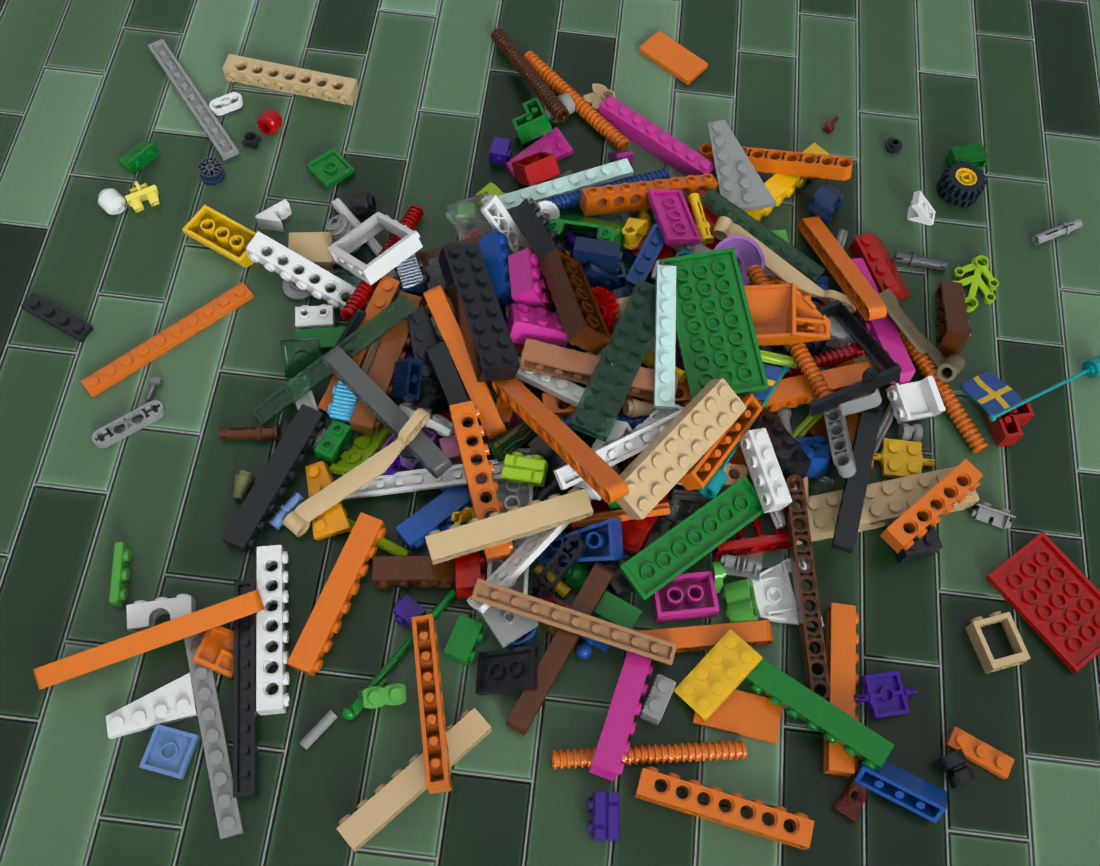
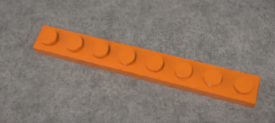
M386 275L380 279L365 310L366 316L345 351L359 367L369 350L379 321L384 319L401 284L400 281ZM335 374L318 406V409L327 412L329 403H333L334 396H332V390L339 380Z

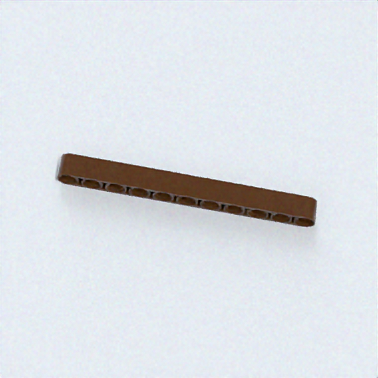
M791 475L785 482L792 501L799 504V510L794 509L791 503L784 510L806 687L815 692V686L819 685L823 690L821 697L826 699L829 697L831 689L805 486L800 476ZM789 482L795 483L797 490L791 489ZM794 521L801 523V530L794 527ZM796 541H801L804 544V550H800L797 547ZM799 561L806 563V570H802L799 567ZM802 581H806L809 584V591L802 588ZM805 601L812 605L811 612L804 608ZM807 622H811L814 625L815 630L813 633L807 630ZM810 643H814L817 646L816 654L809 650ZM813 664L818 665L820 668L818 675L812 672Z

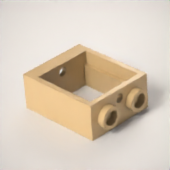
M1001 611L994 612L989 615V618L985 619L979 616L971 619V623L965 627L985 674L1020 665L1031 659L1010 612L1003 614ZM1001 622L1015 654L994 660L980 627Z

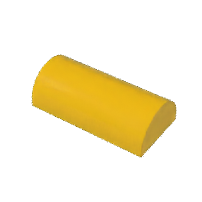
M205 204L182 229L185 235L242 267H249L254 263L248 258L246 247L256 232Z

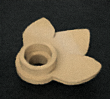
M597 83L592 84V93L583 95L584 100L592 104V107L596 110H599V104L609 95L616 99V95L612 90Z

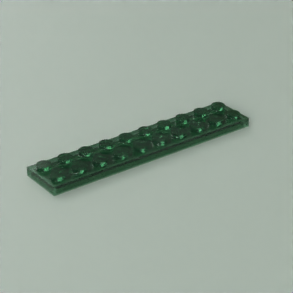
M638 279L611 335L612 341L607 343L568 427L601 441H607L655 336V285Z

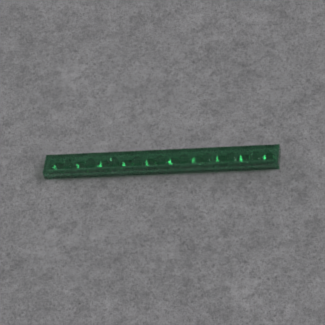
M403 294L252 408L251 411L263 426L333 374L322 360V357L339 346L353 359L417 311L406 295Z

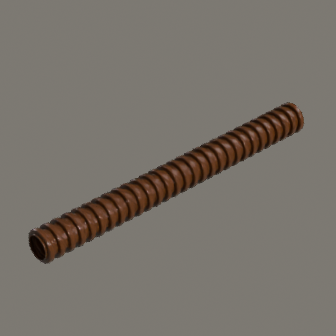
M496 28L493 30L491 39L546 106L556 121H565L569 117L568 109H566L503 29Z

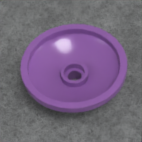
M741 235L730 236L720 241L713 251L734 247L743 285H752L746 271L753 265L759 264L763 270L765 266L764 254L760 246L751 238Z

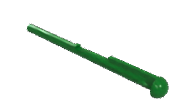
M451 588L429 613L433 614L434 620L457 595L454 589ZM413 633L366 687L383 686L388 680L385 677L400 661L405 650L408 647L410 649L413 648ZM358 696L348 708L342 707L341 714L344 719L353 720L363 709L359 707Z

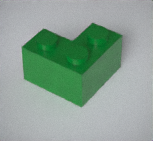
M538 97L522 103L526 113L512 119L522 145L553 131Z

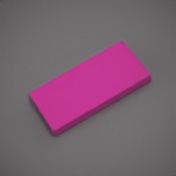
M681 189L648 190L647 197L665 244H700L701 237Z

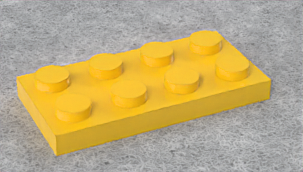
M730 629L673 691L702 719L707 721L763 658Z

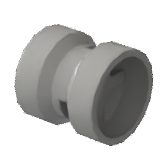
M900 424L898 440L921 442L923 436L922 425Z

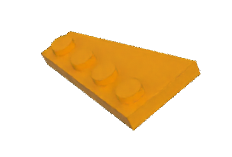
M320 461L305 466L309 498L334 482L326 462ZM341 502L312 520L313 537L315 540L326 539L353 529Z

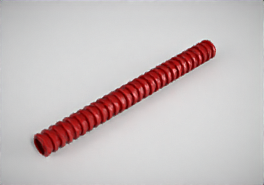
M411 205L400 221V224L406 225L414 231L424 215L422 208L417 205ZM392 233L381 249V252H379V255L402 238ZM380 279L372 285L361 280L340 312L345 320L350 321L358 308H364V305H366L377 288Z
M852 342L850 345L846 344L844 347L840 346L839 349H830L828 352L824 351L823 354L818 353L817 356L812 355L817 367L827 366L829 368L831 365L835 366L837 363L841 364L842 361L847 362L867 354L856 342ZM797 365L795 369L789 368V372L785 373L782 379L804 374H802L801 369Z

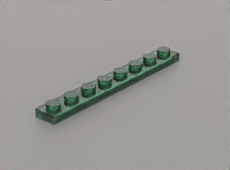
M710 188L700 199L703 206L719 217L725 216L730 218L733 223L741 226L812 282L816 283L826 269L714 189Z

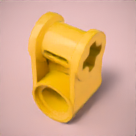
M628 218L621 230L624 236L623 247L625 249H635L639 246L648 230L647 220Z

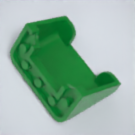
M570 214L549 220L550 223L548 225L556 231L558 241H561L563 244L565 234L570 231L575 236H586L590 231L596 230L598 231V240L620 243L619 251L624 253V236L621 231L625 226L624 222Z

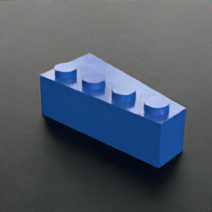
M610 518L556 537L539 555V564H548L563 544L572 536L583 537L587 543V549L577 562L624 559L621 518ZM574 542L575 547L573 548V550L579 549V542ZM562 555L559 563H567L568 558Z

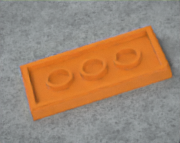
M657 31L638 50L639 53L686 85H689L708 68L707 62L661 31Z
M734 690L707 721L694 711L692 724L776 744L782 706L779 705L777 707L767 700L768 697Z

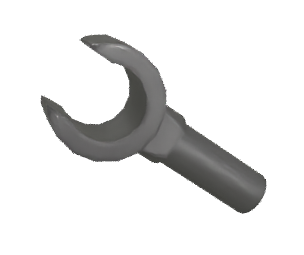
M153 375L150 377L151 386L145 398L147 401H150L156 386H163L164 379L161 378L162 376Z

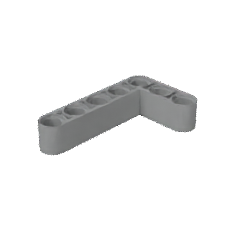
M878 388L824 411L833 462L842 478H850L856 473V464L845 416L880 405L882 397Z

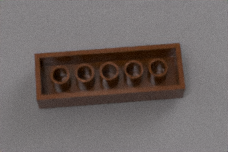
M553 248L539 264L547 282L546 286L550 290L551 299L556 306V312L562 322L561 326L565 330L566 339L571 345H576L585 352L597 355L612 339L587 277L578 260Z

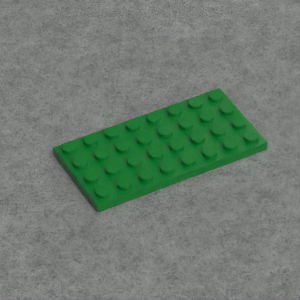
M734 247L660 259V265L676 266V338L683 368L686 371V382L690 399L692 400L710 380L724 378L737 396L767 391L769 385Z

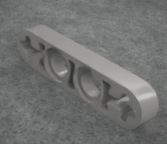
M158 400L150 401L96 430L92 434V441L100 449L107 448L161 419L165 415V407ZM156 407L158 412H154L153 408ZM136 416H143L140 423H133V419ZM119 425L125 426L123 432H115L116 427ZM101 436H103L105 439L102 442L100 441Z

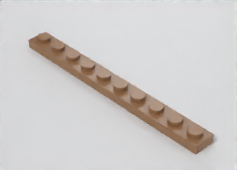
M479 578L476 580L471 600L668 665L673 663L677 644Z

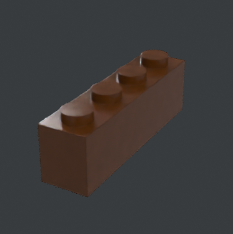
M373 556V585L380 589H387L389 586H398V588L402 589L409 588L410 586H418L419 588H430L431 586L449 588L451 585H456L455 558L432 565L430 556Z

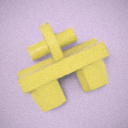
M135 181L136 187L129 189L131 194L125 196L129 207L131 206L136 213L144 210L143 201L148 200L151 206L160 204L156 185L148 187L146 183L139 185Z

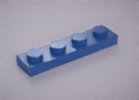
M654 223L624 283L638 290H641L665 243L658 224Z

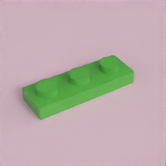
M115 542L109 602L115 608H123L124 601L128 598L126 581L130 577L128 561L131 560L132 554L131 549L124 542Z

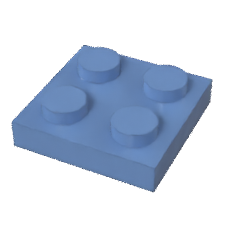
M156 724L139 767L183 780L199 736Z

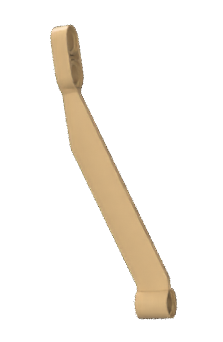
M720 216L717 219L712 232L716 239L723 240L735 235L751 238L760 246L764 254V267L783 282H793L798 289L811 294L814 298L820 299L824 304L839 300L843 305H846L850 313L856 311L855 306L846 294L835 290H823L741 226L733 223L730 218Z
M423 408L417 409L400 430L397 440L299 504L294 511L285 517L283 525L297 537L304 535L309 529L312 520L385 473L405 446L416 437L427 423L430 414Z

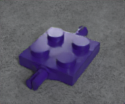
M899 671L860 677L864 693L855 694L854 699L857 700L854 701L857 704L867 703L871 719L910 713L907 699L908 696L917 694V691H912L917 688L915 686L905 687L901 681Z

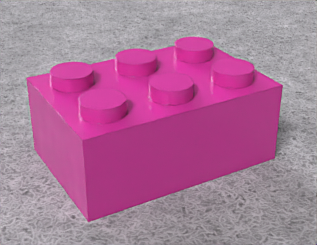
M528 248L509 255L508 264L512 299L516 304L521 303L531 308L539 307L549 311L548 304L550 299L547 294V282L541 272L542 269L538 263L537 256L532 254Z
M512 303L506 322L512 342L525 345L526 338L548 344H556L566 348L568 343L565 330L561 326L562 322L557 312L546 311L539 307L531 308L521 303Z
M712 571L680 574L651 595L655 624L714 618L719 612Z

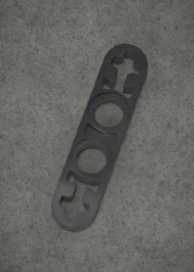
M580 536L570 537L528 588V595L545 600L587 549L586 540ZM574 542H579V549L573 550V548L575 547ZM562 555L568 558V563L565 567H562L559 563ZM551 570L555 573L553 582L547 580V573ZM536 588H541L539 591L541 595H536Z

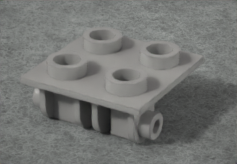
M763 552L740 556L722 555L721 565L725 566L727 575L759 581L763 564Z

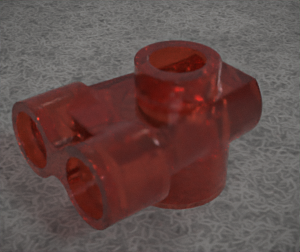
M852 782L841 800L837 799L833 808L857 822L861 815L859 812L860 807L866 801L867 789ZM852 791H856L858 795L854 800L851 798Z

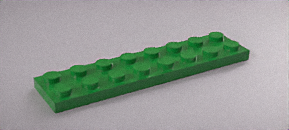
M744 476L618 568L640 599L645 601L763 514L764 511L755 488L747 477Z

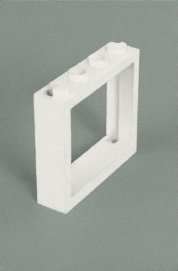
M377 212L327 249L337 264L372 285L423 246L419 240L420 235L416 230L413 231L406 225L400 224L397 220L391 219L388 215ZM383 229L402 238L367 265L350 255L351 252Z

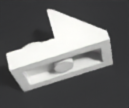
M921 191L914 192L911 206L908 208L907 219L929 226L933 225L936 211Z
M284 199L255 215L260 229L284 232L281 220L286 219L292 212L288 201Z

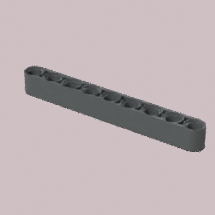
M339 346L322 357L325 365L397 439L400 430L410 418ZM422 430L405 446L436 479L453 466L450 459Z

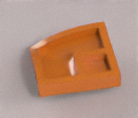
M221 626L206 630L191 661L231 679L234 674V631Z

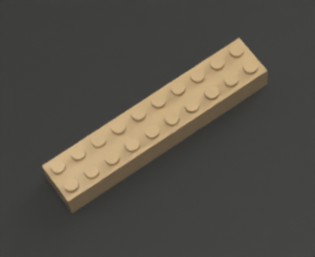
M957 466L867 484L858 532L885 527L891 519L899 518ZM969 489L966 492L968 496L961 503L956 501L953 504L955 508L951 512L972 508L980 500L976 489L973 492ZM843 490L806 497L812 542L833 538ZM792 501V507L799 510V504ZM783 508L781 512L785 519V510ZM794 521V527L801 530V523ZM784 526L783 530L787 533V527ZM796 541V545L803 544L801 541Z

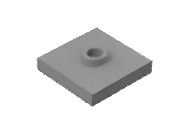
M492 606L483 614L480 612L502 648L539 625L535 620Z

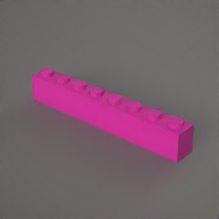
M609 95L599 104L598 113L604 116L622 135L684 176L703 175L705 173L713 174L714 176L715 165L713 162Z
M863 257L851 259L876 293L880 294ZM856 309L857 318L860 319L862 326L868 330L873 339L879 342L883 350L889 353L892 360L900 365L901 373L900 382L898 383L910 382L916 370L890 315L887 313L885 318L865 321Z

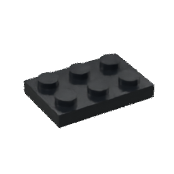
M530 645L479 652L475 693L482 696L537 689L538 647Z

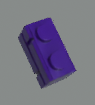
M593 792L592 798H588V812H592V821H588V835H592V841L618 842L620 840V793Z

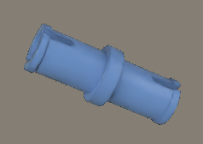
M294 492L290 499L279 507L280 510L269 523L279 530L283 525L285 517L294 511L305 499L299 493Z

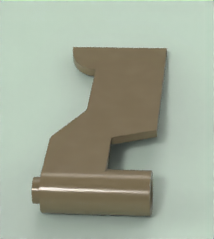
M890 288L878 294L886 305L887 313L916 350L920 353H927L938 367V378L943 382L953 381L965 367L964 358L958 354H953L945 359L939 350L917 330L899 307L898 300Z

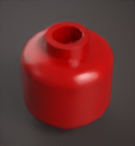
M273 109L265 110L257 119L260 131L267 135L275 134L283 123L280 114Z

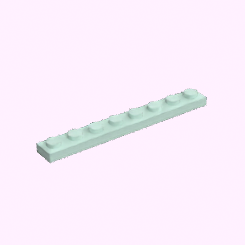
M625 158L498 196V198L509 213L513 211L512 207L516 208L526 198L528 200L533 198L535 202L542 201L543 199L547 200V198L557 197L558 195L581 191V188L596 187L597 185L632 176L634 171L628 159Z
M657 265L654 409L674 410L676 266Z

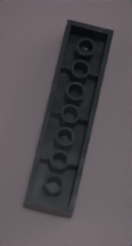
M478 243L442 245L438 262L477 382L514 379L519 370L520 363Z

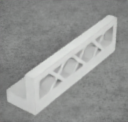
M497 195L484 196L481 200L484 206L480 210L493 229L507 236L510 253L514 254L526 248L530 249L531 245Z

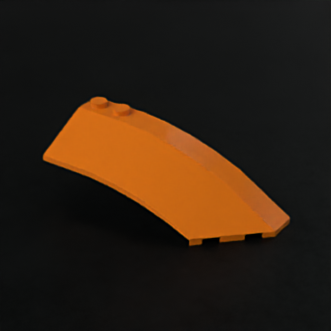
M793 282L773 285H744L759 346L829 340L830 320L816 309L817 306L807 296H803L797 290L798 287Z

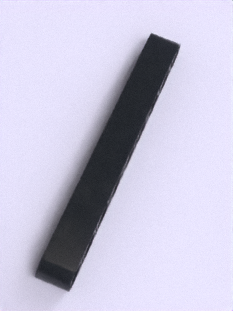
M878 405L859 413L852 446L856 473L850 478H845L831 544L833 549L851 554L854 550L883 406Z

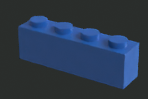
M494 229L479 238L478 241L501 307L513 300L508 256L511 254L508 248L507 236Z
M463 485L450 487L395 527L397 536L411 552L415 549L419 550L426 544L425 536H428L429 532L434 530L441 531V527H445L447 524H454L455 521L451 519L453 512L462 511L467 507L473 508L469 492Z
M859 760L858 769L855 771V783L934 823L938 822L947 809V791L887 761L878 771L867 768L862 764L863 760Z

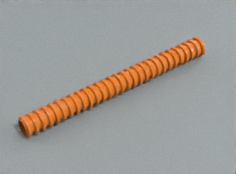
M528 51L524 55L556 94L561 95L566 92L572 97L575 103V111L587 123L593 126L597 132H600V135L610 142L614 148L620 151L628 147L629 139L622 135L618 129H615L604 116H601L594 107L574 91L567 82L547 66L533 51Z
M753 265L746 271L752 285H771L761 265ZM805 343L787 344L790 353L796 359V364H798L799 369L804 374V378L809 383V387L815 393V398L820 399L832 394L833 392H830L831 388L828 387V383L822 377L823 374L819 372L820 369L817 367L816 362H814L813 357H811L812 355L809 353L808 348H806Z
M892 319L907 352H909V357H912L911 360L915 362V366H918V370L922 371L921 375L934 377L944 407L947 410L946 413L950 414L949 418L953 419V424H956V428L960 429L959 433L963 434L962 438L966 439V444L969 443L968 447L973 449L972 453L977 454L986 449L988 444L984 443L985 439L981 438V433H978V429L974 428L975 424L971 423L972 419L968 418V413H965V409L961 408L962 404L958 403V398L955 399L956 395L952 394V389H949V385L938 378L937 367L933 365L934 362L926 355L927 353H920L916 350Z
M743 739L739 740V742L737 740H733V742L727 740L726 743L721 740L719 743L717 741H713V743L707 741L706 744L702 741L699 744L697 742H693V744L687 742L686 745L683 742L680 745H677V743H673V745L667 743L666 746L664 744H660V746H657V744H653V746L647 744L646 747L640 745V747L633 745V747H629L627 755L623 754L621 761L629 766L631 763H634V765H638V763L644 765L645 762L648 764L652 762L664 764L665 761L668 763H672V761L684 763L685 760L688 762H692V760L704 762L705 759L708 761H712V759L718 761L720 758L722 761L726 758L728 760H732V758L738 760L739 757L744 760L747 756V749ZM587 747L586 750H583V748L576 750V748H573V750L566 748V751H563V749H559V751L553 749L551 751L553 769H557V767H560V769L564 767L570 769V766L584 768L587 765L590 768L596 747H593V749Z

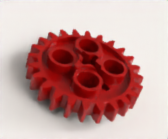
M591 287L610 335H613L611 330L612 328H617L614 322L619 321L616 315L620 313V311L616 310L619 306L618 303H615L617 297H614L613 292L603 287Z

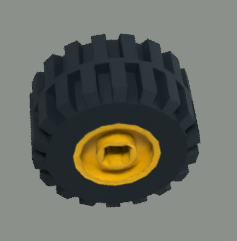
M964 161L948 165L937 184V191L940 192V197H943L945 202L947 201L950 205H955V207L962 206V208L972 206L986 187L987 180H985V175L982 174L983 171L978 169L976 165L973 166L971 163H965Z

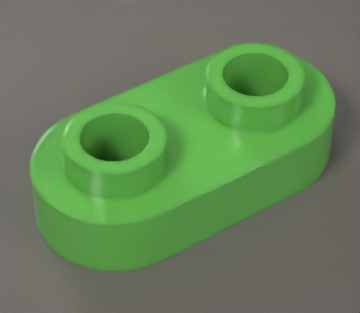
M711 562L709 571L713 573L716 593H720L724 586L723 578H726V568L724 565H721V562Z

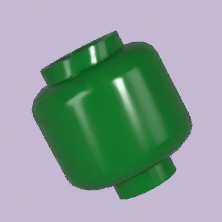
M576 562L564 576L565 584L580 591L592 568L581 562Z

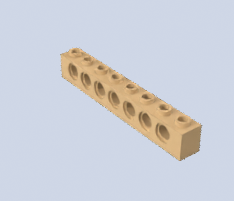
M233 54L228 55L222 68L225 79L231 82L352 106L359 91L357 79Z

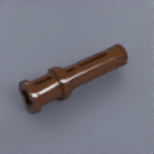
M258 424L256 427L219 428L220 440L257 439V441H263L264 439H275V441H279L281 436L279 424L274 426Z

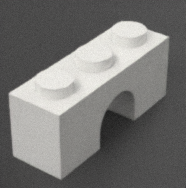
M179 594L176 598L169 599L159 597L155 601L149 602L144 600L135 601L133 604L126 605L127 630L133 634L153 627L156 619L163 614H169L170 620L193 613L196 611V601L188 594Z

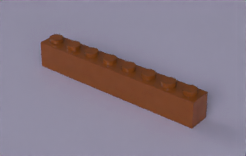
M401 291L368 374L388 397L392 396L395 362L406 359L407 347H411L406 310L425 308V305L422 303V297ZM358 400L350 420L351 428L354 431L374 436L376 430H380L382 423Z

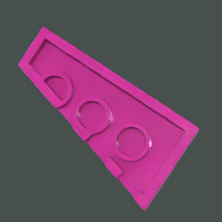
M558 127L552 129L553 131L547 133L506 162V168L514 179L516 177L511 163L540 151L555 154L557 161L573 154V148Z

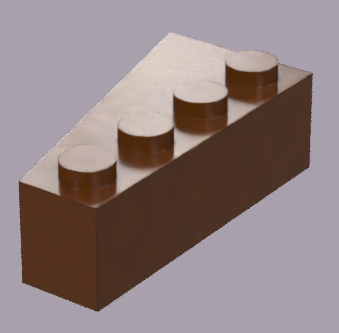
M941 280L935 292V312L937 313L935 327H939L936 342L939 343L937 349L943 357H949L953 354H960L967 339L971 337L972 329L969 328L970 317L967 315L966 292L963 291L962 283Z

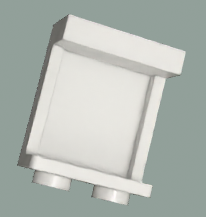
M933 376L925 377L921 381L901 385L895 383L886 389L887 397L890 400L893 414L898 424L934 417L946 410Z

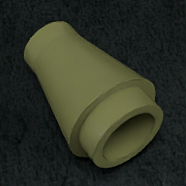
M238 470L234 477L232 498L244 501L254 481V474Z

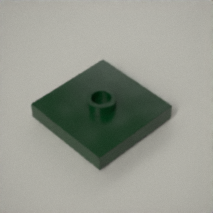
M319 337L280 341L286 378L324 375Z

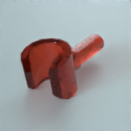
M838 116L831 121H826L823 130L827 134H830L835 129L833 124L839 119Z

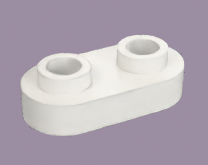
M232 92L213 99L209 107L214 115L221 116L243 106V99L239 93Z

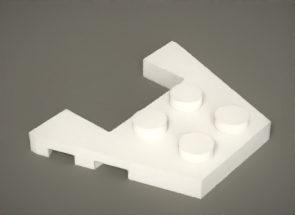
M790 558L761 572L759 581L749 579L753 583L755 591V602L759 620L799 626L796 600L788 575L792 573ZM799 561V567L802 570H806V563ZM807 622L806 627L815 628L811 622Z

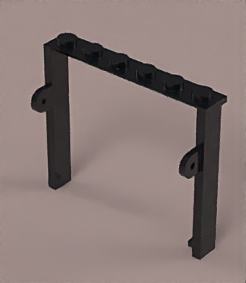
M836 300L820 307L816 301H813L817 306L816 309L823 316L826 315L827 318L833 316L882 372L878 373L875 367H869L863 372L862 381L820 399L814 398L813 402L809 403V414L812 417L893 381L895 383L900 382V365L892 360L889 353L883 350L876 339H873L868 330L849 312L846 305Z

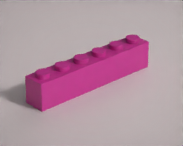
M627 651L589 773L611 781L615 780L617 774L621 775L625 764L621 759L623 754L627 755L631 742L627 741L629 734L633 735L637 723L633 720L634 716H639L643 703H640L639 700L640 696L644 697L647 691L648 684H645L646 677H651L654 667L650 665L652 659Z

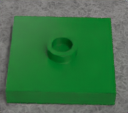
M334 148L306 164V169L327 190L355 173L354 168Z

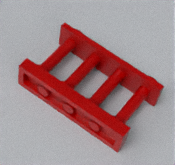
M768 512L775 535L766 536L757 517L752 521L756 537H745L743 529L735 533L737 540H726L716 547L712 553L714 559L722 558V555L726 554L740 556L789 549L788 535L782 531V528H775Z

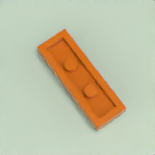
M956 726L952 728L945 747L952 751L962 749L968 760L1004 780L1008 778L1015 761L1010 756Z

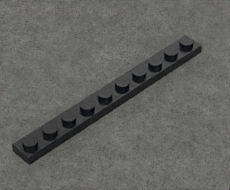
M255 579L234 581V598L256 590ZM256 613L234 620L233 798L258 796Z

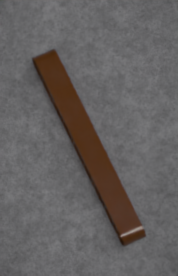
M597 561L570 609L592 616L616 571ZM562 629L557 630L538 664L537 689L524 690L505 726L522 736L526 734L580 635Z

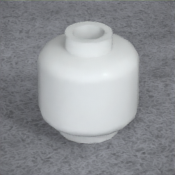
M106 188L98 195L99 206L109 215L120 214L124 211L126 200L116 189Z

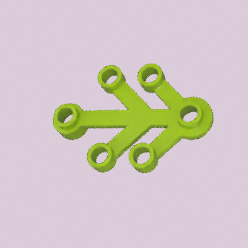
M983 255L974 257L969 265L956 267L952 273L954 278L961 279L965 273L974 271L972 276L959 281H952L962 283L963 287L971 284L968 296L965 298V303L969 305L967 312H973L978 306V301L975 298L978 288L984 295V303L992 304L996 299L995 294L991 291L997 289L999 281L988 270L989 259ZM981 274L987 279V285L982 280Z

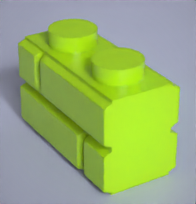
M512 452V455L506 454L502 478L507 482L544 487L548 462L540 455H532L531 458L525 457L520 452Z

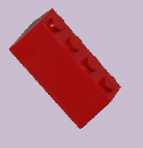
M871 232L855 236L849 250L853 258L863 257L879 293L890 288L897 300L910 297V293L882 239Z

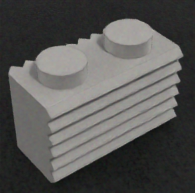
M661 674L656 675L639 717L658 726L677 682Z

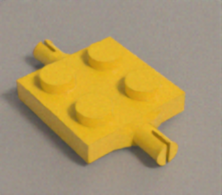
M884 438L881 452L874 453L873 459L880 462L881 476L901 478L921 474L923 466L934 467L935 465L934 459L923 458L922 442Z

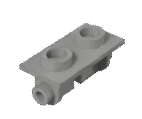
M980 501L979 504L976 503L974 505L976 510L972 509L970 514L973 519L988 523L990 517H992L991 525L1004 530L1006 528L1010 529L1012 522L1009 521L1010 518H1016V516L1010 514V510L1000 507L998 510L991 508L992 504Z

